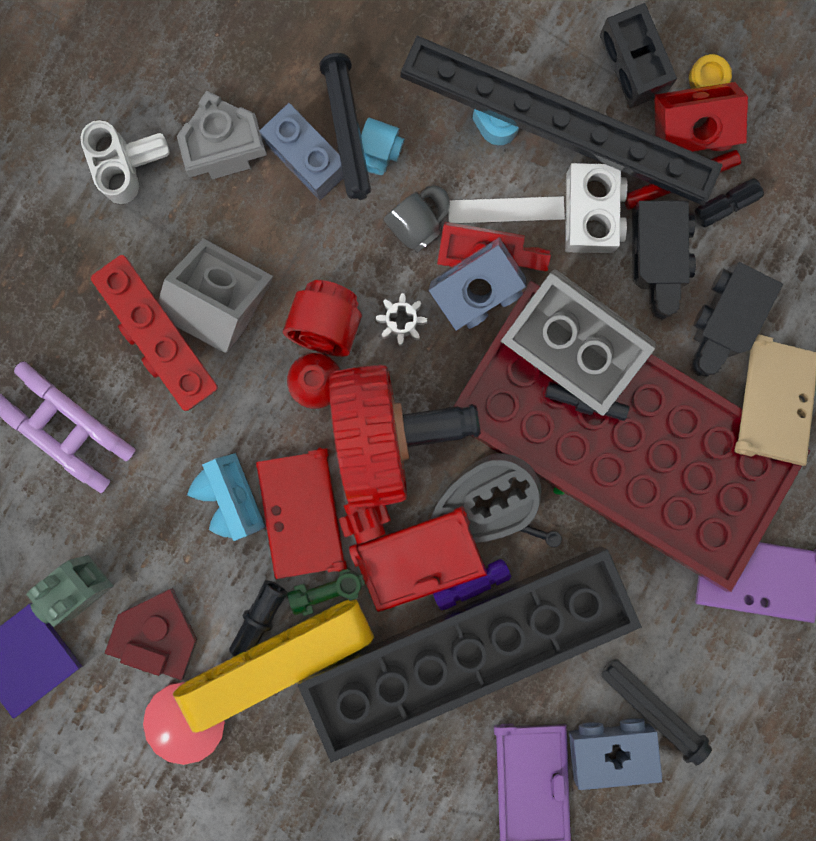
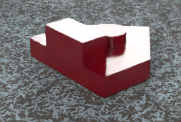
M173 588L118 614L104 654L121 659L120 663L156 676L165 674L179 680L184 679L197 637L186 620Z

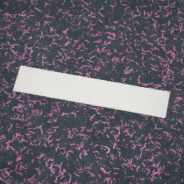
M564 196L450 200L449 222L479 223L565 219Z

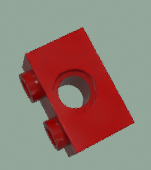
M736 82L655 94V136L692 152L706 149L725 151L731 149L733 145L747 143L748 95ZM707 117L706 122L702 126L693 128L699 119Z

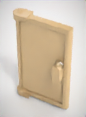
M758 334L750 350L739 439L735 444L736 453L751 457L757 454L797 465H807L816 387V352L773 342V338ZM799 395H801V396L804 397V399H805L804 402H803L802 399L799 397Z

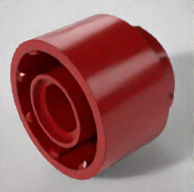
M313 280L306 285L305 290L296 292L283 329L284 336L304 348L337 357L350 355L362 318V313L357 309L359 304L357 296L351 290L339 284L324 280Z

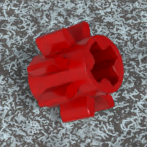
M349 504L343 505L347 516L341 517L338 520L345 537L354 534L357 544L386 534L383 524L391 520L386 505L359 509L351 508Z

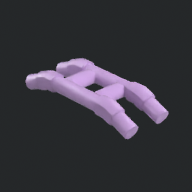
M27 362L19 363L15 367L14 373L34 393L45 400L32 417L29 418L0 394V417L62 465L71 475L99 493H102L108 487L110 480L74 454L89 435L97 443L124 461H128L132 457L135 448L83 410L44 376L34 370ZM57 411H60L76 424V427L62 444L43 430Z

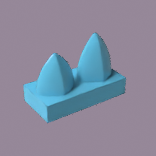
M236 453L202 464L204 469L193 480L187 495L201 501L218 502L219 508L211 520L209 530L219 536L232 538L233 541L265 529L266 526Z

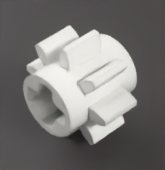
M403 293L399 297V302L393 305L385 299L383 301L384 306L388 310L386 315L376 316L377 322L387 323L388 328L383 331L382 337L385 339L391 334L397 336L399 346L403 345L404 337L409 335L418 341L420 336L415 330L416 325L427 324V318L417 317L416 314L421 307V302L417 301L411 306L406 303ZM403 310L406 311L407 318L413 319V322L406 323L405 329L399 330L397 329L396 322L390 321V319L396 318L398 311Z

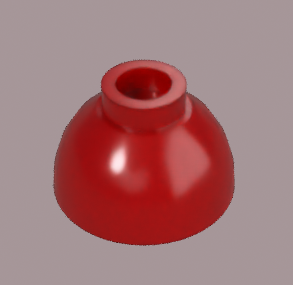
M309 353L299 357L291 365L287 375V387L290 395L298 404L306 408L320 409L330 405L329 378L331 373L341 370L339 365L331 357L321 353Z

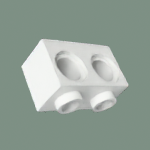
M571 163L566 173L565 252L614 253L620 246V242H625L627 221L625 217H620V202L626 201L627 178L621 177L620 170L606 164ZM590 181L601 182L606 188V196L595 197L591 195L587 189V183ZM592 220L601 222L606 229L605 237H592L587 231V222Z

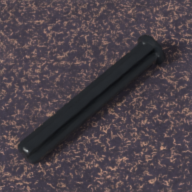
M332 53L322 58L319 68L320 72L326 77L346 193L350 199L364 200L367 198V194L371 192V185L349 76L352 64L347 55Z

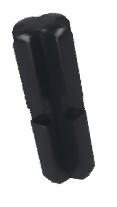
M752 178L729 190L726 196L721 194L709 200L704 206H698L695 209L696 218L701 226L708 227L733 213V210L737 212L760 200L764 196L763 188L756 178Z

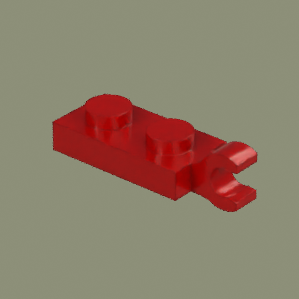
M444 222L437 264L454 267L499 237L517 265L521 267L548 271L551 254L550 250L523 247L525 235Z

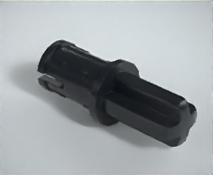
M265 580L250 609L244 611L242 616L245 620L229 648V652L234 657L258 645L264 632L271 631L274 615L288 594L279 584Z

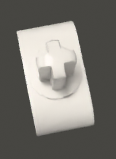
M101 120L92 121L87 124L82 130L80 137L81 145L97 189L112 202L118 204L128 203L138 194L139 181L136 175V167L167 157L170 154L168 143L161 133L126 144L125 140L112 125ZM106 136L112 137V143L107 150L96 151L97 142L101 138ZM116 174H125L124 184L117 190H109L110 179Z

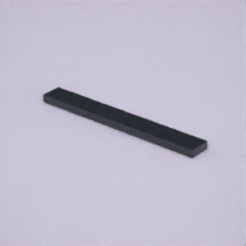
M416 36L401 70L400 77L703 206L708 202L723 166L718 162L420 36Z

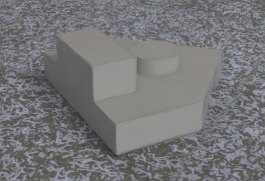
M206 91L199 101V108L190 122L185 123L177 135L184 167L189 178L209 172L211 178L216 179L250 169L249 160L267 155L255 113L221 100V97L209 91Z

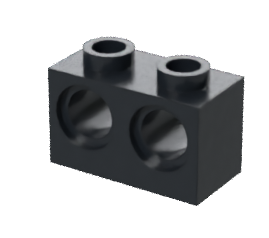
M646 3L606 19L599 36L629 107L633 108L655 99V94L667 93L677 80V76Z

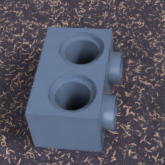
M290 103L259 130L265 145L319 201L344 178L340 155Z

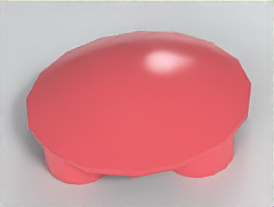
M185 682L170 683L153 696L145 710L143 727L146 741L157 755L168 762L186 765L199 762L214 752L222 739L225 720L204 731L192 732L173 697V692Z

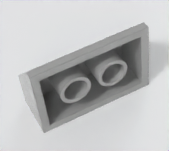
M556 269L548 275L501 340L502 343L602 416L605 415L655 350L656 346L654 340Z

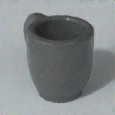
M428 186L420 194L414 192L404 199L383 218V221L406 247L414 249L418 253L442 234L439 229V223L449 212V196L442 187ZM425 198H432L437 205V218L425 202Z

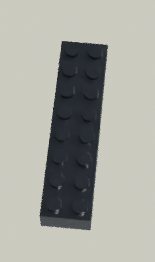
M599 546L355 652L299 681L297 685L330 763L642 628L608 549Z

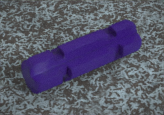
M499 559L488 564L486 569L487 576L434 593V599L440 610H446L455 606L456 601L460 599L464 602L491 589L490 585L494 583L498 586L510 580L511 573L505 561Z

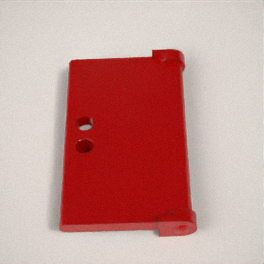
M318 448L317 450L308 451V454L256 462L275 579L326 570L327 572H340L347 569V561L344 560L327 459L329 457L328 448Z
M463 506L455 508L453 512L369 542L349 546L355 567L359 566L378 612L487 576L486 568L469 529L470 521Z

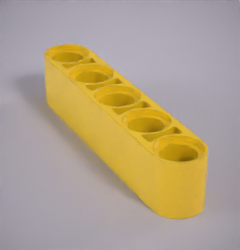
M356 599L351 601L345 600L186 681L173 692V697L192 732H201L361 650L372 642L374 634Z

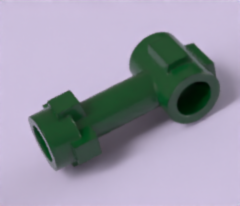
M349 567L339 572L340 577L335 581L311 589H307L305 583L294 586L295 590L289 591L287 594L293 614L303 613V616L314 613L313 605L338 596L348 598L349 601L359 598V591L366 584L363 574L352 571Z

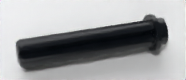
M614 659L604 667L601 673L602 679L683 753V760L686 763L692 762L697 766L707 759L712 751V747L708 744V737L705 735L699 736L619 660Z

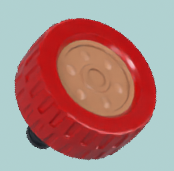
M386 365L360 366L334 371L330 374L329 393L334 439L344 492L351 508L379 507L403 502L407 499L404 461L410 459L408 447L460 440L471 435L478 437L481 434L478 410L474 404H469V407L465 408L456 406L403 414L402 404L395 403L390 374Z

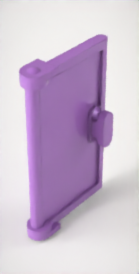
M759 542L732 592H726L698 575L695 603L814 623L816 617V549L811 551Z
M513 724L495 725L499 841H571L567 725L515 727Z

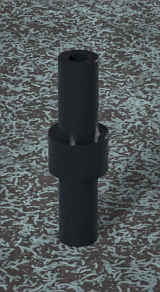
M549 381L545 391L546 398L575 406V411L592 415L593 412L598 413L560 384ZM615 401L605 413V416L625 421L629 412V405Z

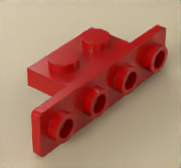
M119 255L91 276L92 283L121 322L118 328L122 335L131 345L136 343L144 355L141 360L146 369L153 377H160L182 410H191L218 390L216 382L126 256Z

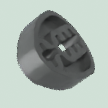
M509 454L488 455L467 467L451 482L441 495L430 519L453 512L455 508L463 506L470 521L469 529L475 543L503 538L524 529L536 516L542 494L540 480L534 469L527 462ZM513 477H516L519 482L524 480L528 482L524 493L519 488H516L509 493L506 502L501 497L494 499L489 511L484 506L478 508L475 506L479 495L483 500L490 499L494 494L496 486L501 491L509 489Z

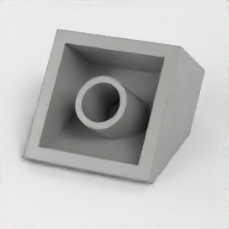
M203 238L164 279L158 302L176 327L227 353L245 331L273 276Z

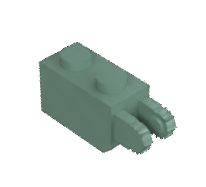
M86 555L66 561L45 579L36 584L26 595L33 602L30 606L38 619L55 627L76 618L114 585L90 556Z

